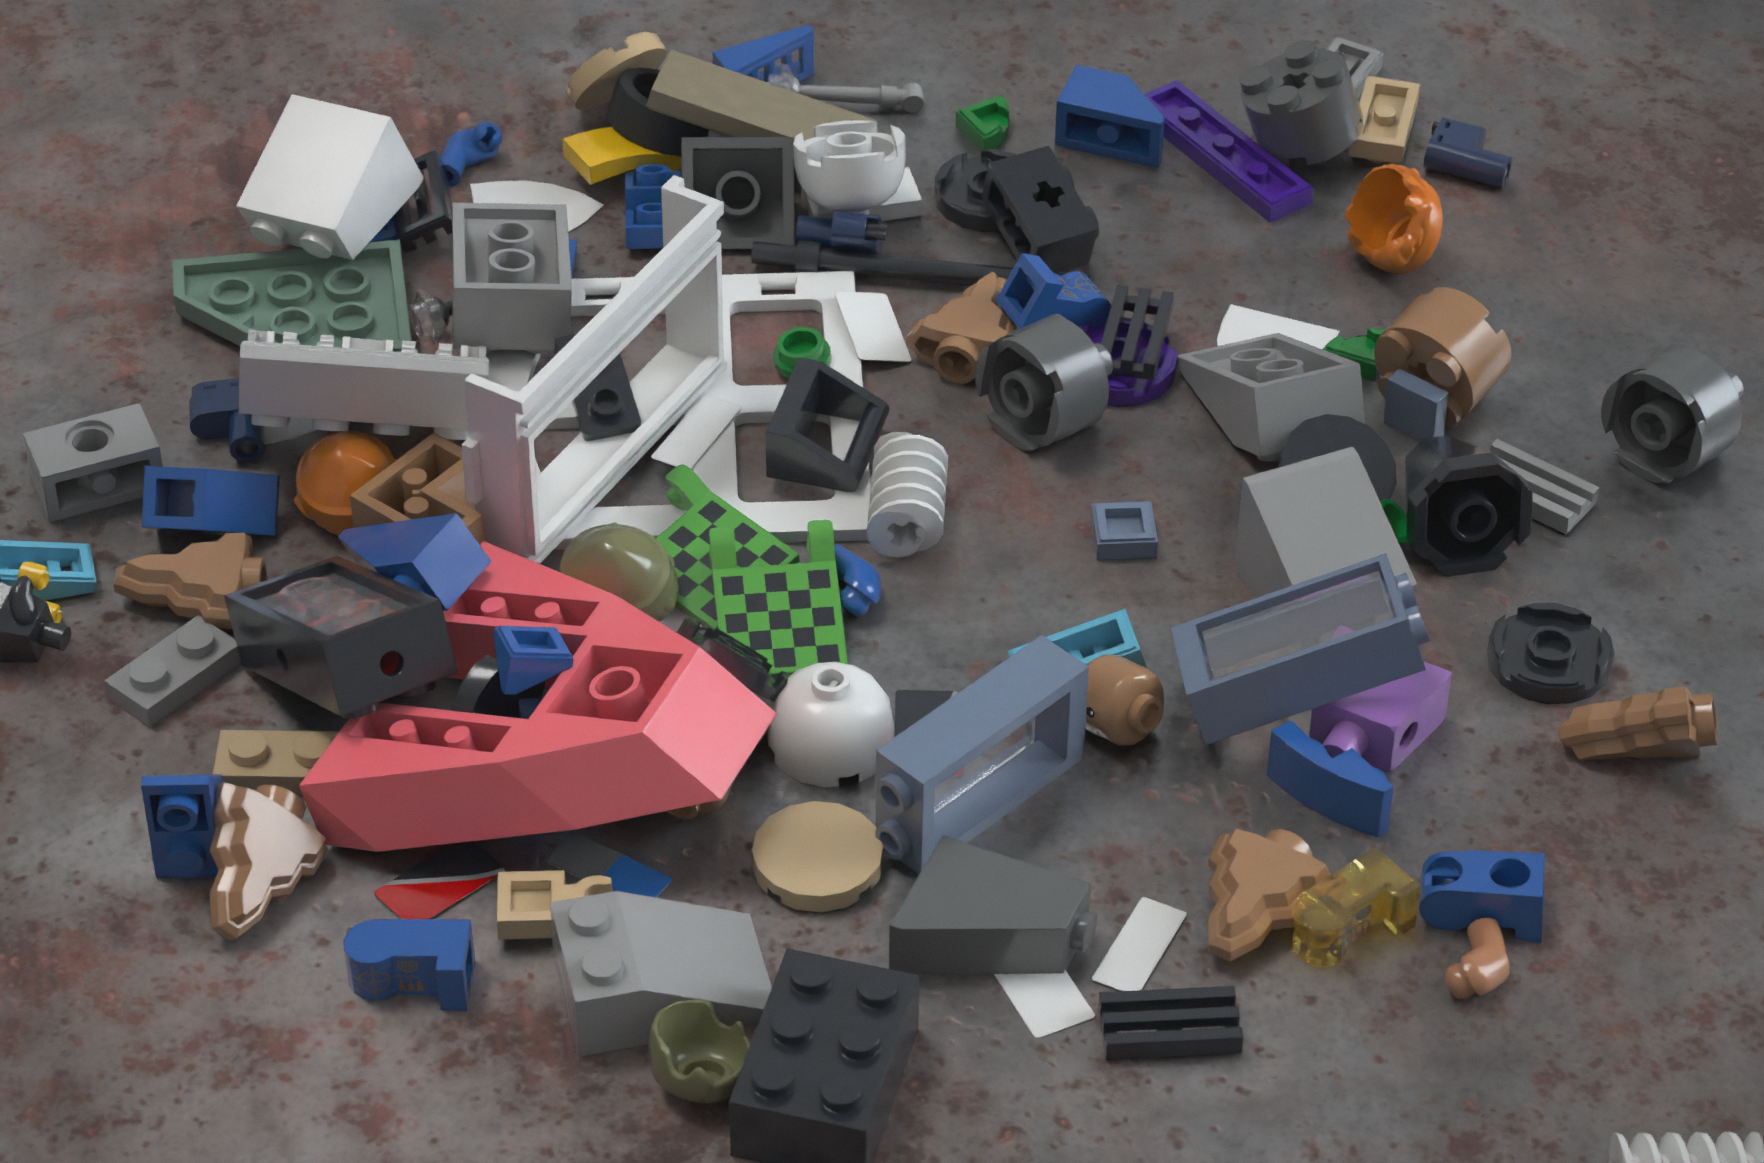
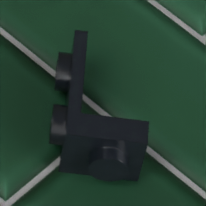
M576 334L555 338L554 356ZM619 353L572 401L583 439L586 441L633 433L641 425V418L621 354Z

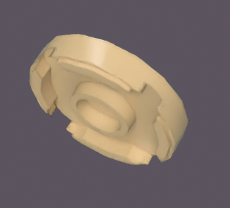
M650 32L633 34L624 40L628 48L614 52L612 47L607 50L603 49L582 64L571 75L566 90L575 108L587 110L609 102L619 75L627 69L639 67L657 69L667 56L666 48L657 34Z
M811 801L789 805L769 816L756 831L752 847V868L757 883L767 894L769 889L772 893L781 896V904L795 910L826 912L846 908L859 901L860 893L867 890L870 885L872 890L880 880L883 865V843L876 838L875 831L877 827L861 812L840 803Z

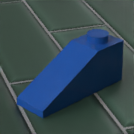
M457 513L345 529L338 536L358 565L439 599L443 611H448L492 562Z

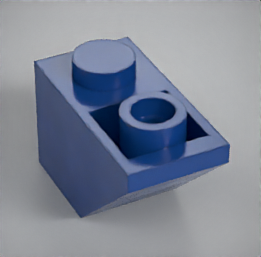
M145 466L142 527L156 531L219 534L246 533V535L277 536L280 476L204 468Z
M222 774L142 776L141 789L156 878L217 876L219 870L210 852V847L216 829L213 816L215 792L217 785L223 783Z

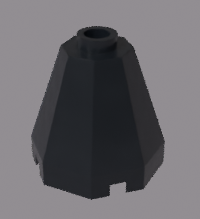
M1445 435L1422 439L1406 455L1405 500L1407 541L1417 554L1425 560L1428 558L1447 577L1496 570L1507 559L1504 551L1514 541L1520 546L1531 534L1533 490L1521 475L1492 452Z

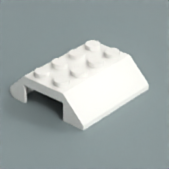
M252 329L248 331V341H243L240 345L239 414H252L251 424L258 426L287 427L290 417L313 419L312 428L317 430L349 431L350 421L374 423L373 433L383 435L406 436L410 433V426L434 427V433L445 439L467 440L469 435L464 380L471 373L488 380L489 360L486 358V347L461 345L460 356H452V344L439 343V349L434 355L418 353V350L415 348V341H402L401 352H393V340L343 336L342 348L334 347L333 335H321L317 346L299 345L297 333L284 332L283 343H275V331H257Z

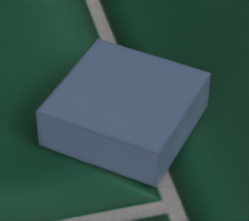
M1399 368L1387 381L1383 423L1419 441L1424 438L1444 436L1449 393Z
M1151 501L1091 504L1090 520L1097 560L1157 558L1158 539Z

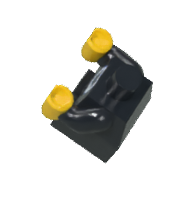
M23 562L18 572L17 581L12 586L2 583L0 577L1 663L38 662L46 646L64 651L70 642L71 628L59 624L63 615L62 611L59 610L61 609L60 606L42 600L32 594L33 589L43 590L47 586L50 575L46 572L48 571L46 566L33 562Z

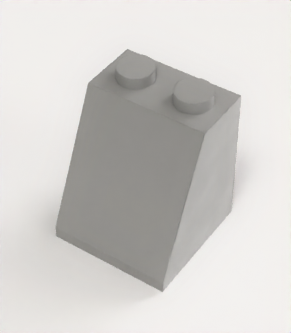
M1353 447L1242 479L1234 569L1255 598L1385 553L1394 576L1407 573L1416 598L1417 582L1359 454ZM1391 617L1348 631V633L1390 620ZM1337 635V636H1334V637H1331V638H1328V639H1325V640H1322V641H1319V642H1316V643H1313V644H1310V645H1307V646H1305V647H1302V648H1299V649H1296V650H1293V651L1296 652V651H1299V650H1302V649H1305V648H1308V647H1311V646H1314V645H1317V644L1326 642V641H1328V640L1337 638L1338 635Z

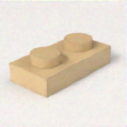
M1367 76L1359 103L1363 115V124L1359 122L1357 125L1359 135L1354 143L1349 146L1348 156L1364 158L1376 163L1390 162L1402 164L1419 100V83Z
M221 730L213 774H222L223 783L250 788L254 791L259 786L267 784L288 789L296 795H302L299 787L300 783L339 732Z

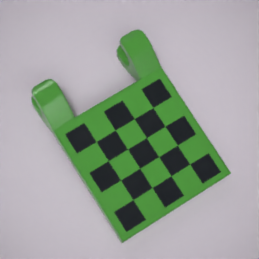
M682 464L671 470L665 476L667 484L672 486L667 492L669 502L687 512L655 539L661 543L667 555H670L675 561L674 569L679 584L675 607L687 616L699 619L705 629L709 627L715 630L716 628L718 629L709 557L710 529L717 527H732L734 529L737 568L796 564L800 562L799 553L710 491L692 469Z
M813 520L808 522L807 552L809 563L737 568L734 529L732 527H717L709 531V557L718 629L768 659L767 662L772 665L768 674L775 679L781 671H785L791 676L798 669L814 663L839 662L848 664L835 560L833 525L830 520Z

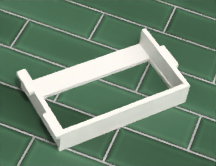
M673 175L661 187L663 249L519 392L472 373L464 380L469 438L462 444L466 501L474 503V510L483 514L485 542L540 564L727 368V361L724 360L721 243L717 242L721 231L717 230L716 221L724 214V202L685 188L684 178ZM665 308L666 345L629 382L641 418V425L633 433L592 441L584 440L580 432L536 477L534 439Z

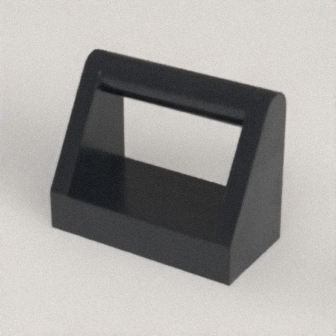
M799 357L766 430V477L844 492L856 491L889 414L888 404L822 361ZM818 414L860 421L844 460H841L808 439Z

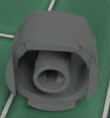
M1297 41L1289 45L1283 55L1273 58L1261 66L1246 70L1239 78L1242 88L1241 98L1256 143L1285 166L1291 167L1288 158L1305 157L1307 165L1328 160L1352 145L1359 135L1357 125L1359 122L1363 124V115L1347 64L1339 54L1330 50L1317 49L1313 41Z
M1052 314L1007 334L982 349L976 363L975 381L979 398L986 394L988 395L994 412L987 415L998 434L1008 443L1021 450H1034L1038 447L1052 445L1102 419L1109 398L1107 376L1113 370V362L1108 350L1103 345L1093 343L1081 328L1065 319L1062 315Z
M1672 344L1610 385L1602 401V425L1605 434L1612 430L1620 446L1614 452L1629 470L1648 481L1668 483L1673 479L1684 478L1733 444L1739 434L1742 423L1740 400L1744 395V388L1741 380L1734 372L1724 370L1708 355L1682 344Z

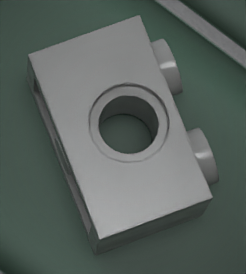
M140 403L23 433L30 477L49 522L143 498L145 466L163 467L160 446Z

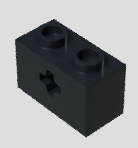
M1050 146L990 162L981 199L1017 261L1021 253L1039 256L1052 272L1058 273L1089 264L1095 240L1099 236V223L1093 209L1085 206L1076 192L1070 170L1067 166L1060 165Z

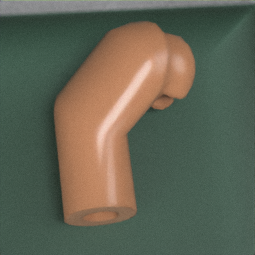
M1481 918L1469 925L1467 934L1472 951L1463 955L1460 963L1452 964L1446 969L1445 981L1455 998L1466 1000L1474 993L1482 996L1507 980L1510 973V962L1500 925L1495 919Z

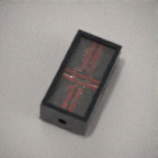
M339 556L331 557L224 595L242 666L344 718H356L373 713L379 708L380 701L398 694L402 696H416L427 693L437 687V680L458 672L439 599Z

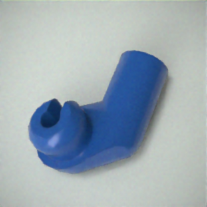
M482 122L475 129L459 131L449 138L440 156L442 165L445 168L448 186H455L459 183L465 168L489 161L498 153L503 136L495 124Z

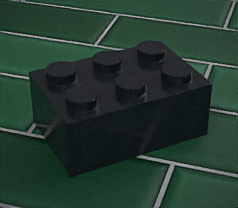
M787 948L729 1100L730 1156L760 1163H873L918 1033L920 975Z

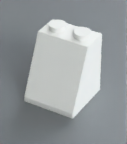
M292 94L236 207L249 226L252 236L267 245L280 246L281 243L302 247L308 253L320 258H329L331 255L354 260L420 187L424 177L391 117Z

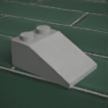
M452 203L453 349H461V345H468L472 347H486V353L493 352L496 349L526 350L534 354L553 352L555 338L568 336L571 331L572 283L567 205Z
M1274 333L1177 355L1178 370L1235 446L1257 455L1258 460L1279 461L1280 451L1290 432L1307 419L1330 414L1349 416L1365 424L1360 364L1286 335Z
M620 891L550 902L553 957L578 1057L648 1045L650 1028L656 1013L676 1001H710L713 1004L717 1019L726 1026H733L738 1021L742 1022L744 1027L758 1025L772 986L749 913Z

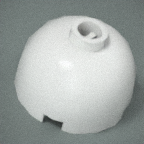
M855 120L824 123L814 126V138L804 141L801 132L795 136L793 142L794 166L798 182L812 201L828 210L869 215L870 209L882 205L897 192L903 179L906 162L905 134L895 126L891 125V135L878 133L877 122Z
M839 662L814 663L795 671L788 677V684L778 694L775 702L772 701L770 708L777 714L767 728L768 746L775 753V763L779 769L801 783L824 788L839 787L840 777H850L859 773V782L874 776L876 774V750L894 738V723L890 700L871 674L854 665Z

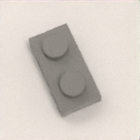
M197 615L104 680L107 699L150 728L241 663L236 640L213 624L204 623L202 617Z

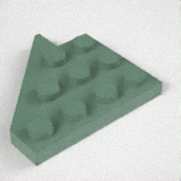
M400 240L369 242L354 260L331 255L329 258H320L308 253L303 248L172 260L176 314L238 346L243 341H248L249 329L275 331V343H283L284 332L297 333L299 345L317 346L321 335H333L334 347L342 348L343 336L393 340V352H401L402 341H411Z

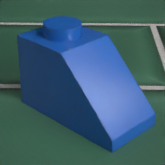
M1076 65L1057 99L1055 145L1159 168L1162 162L1163 115L1129 76Z

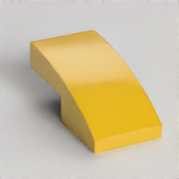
M613 127L586 131L562 139L563 156L590 185L626 171L636 172L637 167L647 164L665 165L669 167V171L682 169V156L666 155L643 148L626 139Z

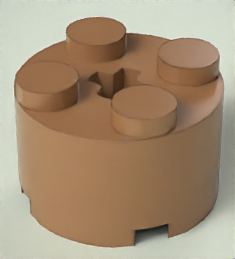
M1434 288L1429 294L1423 295L1422 293L1377 339L1374 357L1381 376L1378 382V389L1386 399L1388 378L1400 368L1448 392L1445 428H1452L1479 403L1508 371L1512 359L1509 339L1502 328L1497 334L1485 320L1490 312L1479 301L1453 288Z

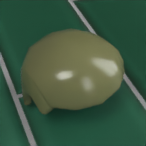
M706 1000L676 1001L659 1010L650 1028L648 1044L651 1071L656 1082L673 1096L689 1102L710 1104L722 1102L732 1095L751 1044L748 1037L745 1036L742 1022L738 1021L733 1026L722 1024L714 1013L713 1004Z

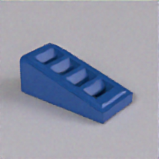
M809 24L712 52L713 64L785 89L786 82L787 87H789L790 81L795 84L814 74V29ZM799 49V60L792 62V52ZM781 58V66L775 67V61ZM764 67L763 71L758 72L760 68Z

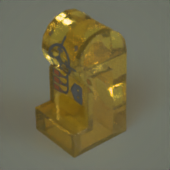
M1373 848L1309 888L1298 897L1294 913L1293 951L1299 959L1307 964L1326 967L1342 962L1348 956L1350 946L1357 944L1382 928H1385L1392 936L1398 938L1416 927L1421 886L1379 849Z

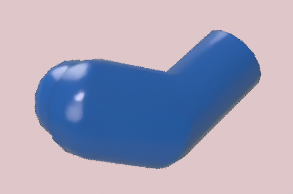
M835 544L837 577L840 582L846 585L845 589L840 592L841 607L857 618L862 617L868 612L871 603L877 604L881 598L880 576L872 565L843 546Z

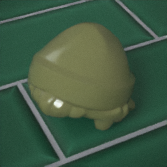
M605 524L589 528L578 534L569 543L563 554L560 566L561 573L617 595L659 622L674 610L678 597L679 584L674 569V559L667 555L659 541L636 527L621 524Z

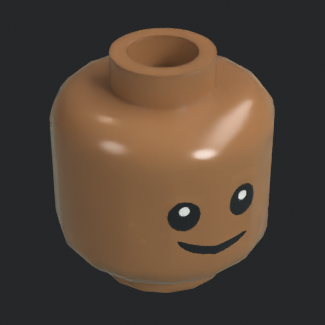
M1102 655L1086 664L1089 667L1085 730L1117 746H1132L1145 739L1159 725L1163 716L1164 690L1159 677L1149 669L1119 655Z

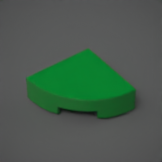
M999 95L956 111L955 126L980 151L996 149L1004 142L1009 132V105L1006 99Z
M1371 328L1367 329V335L1344 340L1343 335H1340L1329 341L1323 350L1359 363L1361 377L1375 381L1379 372L1375 363L1374 348L1377 339L1385 330Z

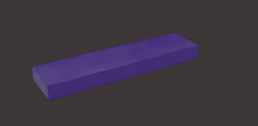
M1178 80L1144 94L1164 117L1163 137L1269 223L1312 204L1314 188L1268 153Z

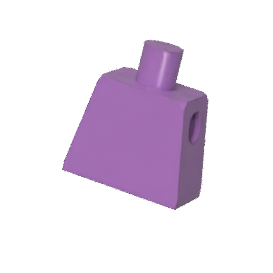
M1342 630L1338 637L1349 633ZM1424 662L1426 668L1424 671L1313 708L1309 737L1319 741L1331 758L1353 748L1372 767H1376L1383 772L1393 771L1446 718L1452 672Z

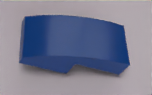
M647 164L637 167L636 172H625L626 249L663 248L661 187L673 175L680 177V171H669V167L665 165Z
M1292 720L1271 730L1266 776L1282 790L1315 812L1356 831L1375 837L1388 832L1394 787L1380 769L1372 767L1353 748L1331 758L1319 741L1311 739Z

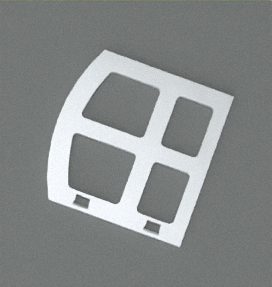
M854 271L722 275L724 360L727 361V368L703 394L740 405L742 408L694 465L692 470L710 491L783 543L807 542V525L809 521L830 520L833 525L834 541H867L868 508L871 490L869 462L856 491L844 492L834 490L835 495L828 500L744 502L739 499L735 428L746 423H770L786 385L741 386L733 381L730 317L737 312L818 311L822 315L824 339L828 342L831 349L832 358L829 366L863 387L861 359L856 354L834 295L835 291L855 292ZM634 277L571 279V317L596 316L612 299L585 300V295H617ZM795 290V294L762 295V291ZM665 308L659 314H665ZM499 349L486 353V358L489 360L488 380L519 392L533 378L534 370L541 354L530 353L526 350ZM700 397L683 413V415L672 426H676L679 424V422L684 418V416L689 412V410L694 406V404L700 399ZM571 402L545 429L580 428L573 403ZM818 414L816 421L824 422L830 427L832 454L844 460L860 421ZM535 459L537 477L541 472ZM674 505L594 507L554 550H566L569 543L578 534L589 528L614 522L636 527L657 538L687 511L681 510Z

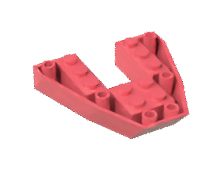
M483 541L480 546L492 562L449 610L443 611L458 671L447 676V678L465 679L472 667L486 655L496 658L493 634L494 628L499 626L555 627L574 658L572 667L545 680L544 688H548L549 691L529 719L379 702V708L373 713L349 718L299 785L317 831L326 838L325 844L330 846L380 852L577 830L721 800L777 713L702 648L617 595Z

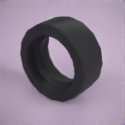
M639 67L627 69L621 73L607 108V120L626 139L652 151L666 155L682 156V138L708 137L710 131L708 129L646 107L651 89L660 72L659 69Z

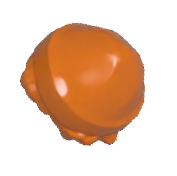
M1396 164L1373 168L1364 177L1363 182L1358 185L1357 193L1352 197V203L1346 208L1344 219L1350 224V229L1347 233L1348 242L1352 245L1355 252L1363 256L1377 269L1398 275L1415 271L1428 261L1442 236L1444 223L1441 202L1434 188L1420 177L1417 169H1409Z
M349 430L328 434L314 442L300 459L296 473L297 495L294 497V503L306 518L314 520L318 526L325 528L329 533L340 535L345 529L353 528L350 495L396 460L382 441L365 432Z

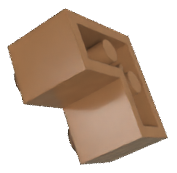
M434 432L350 495L353 528L457 513L479 545L485 541L483 514L474 510V503L466 501L462 448Z

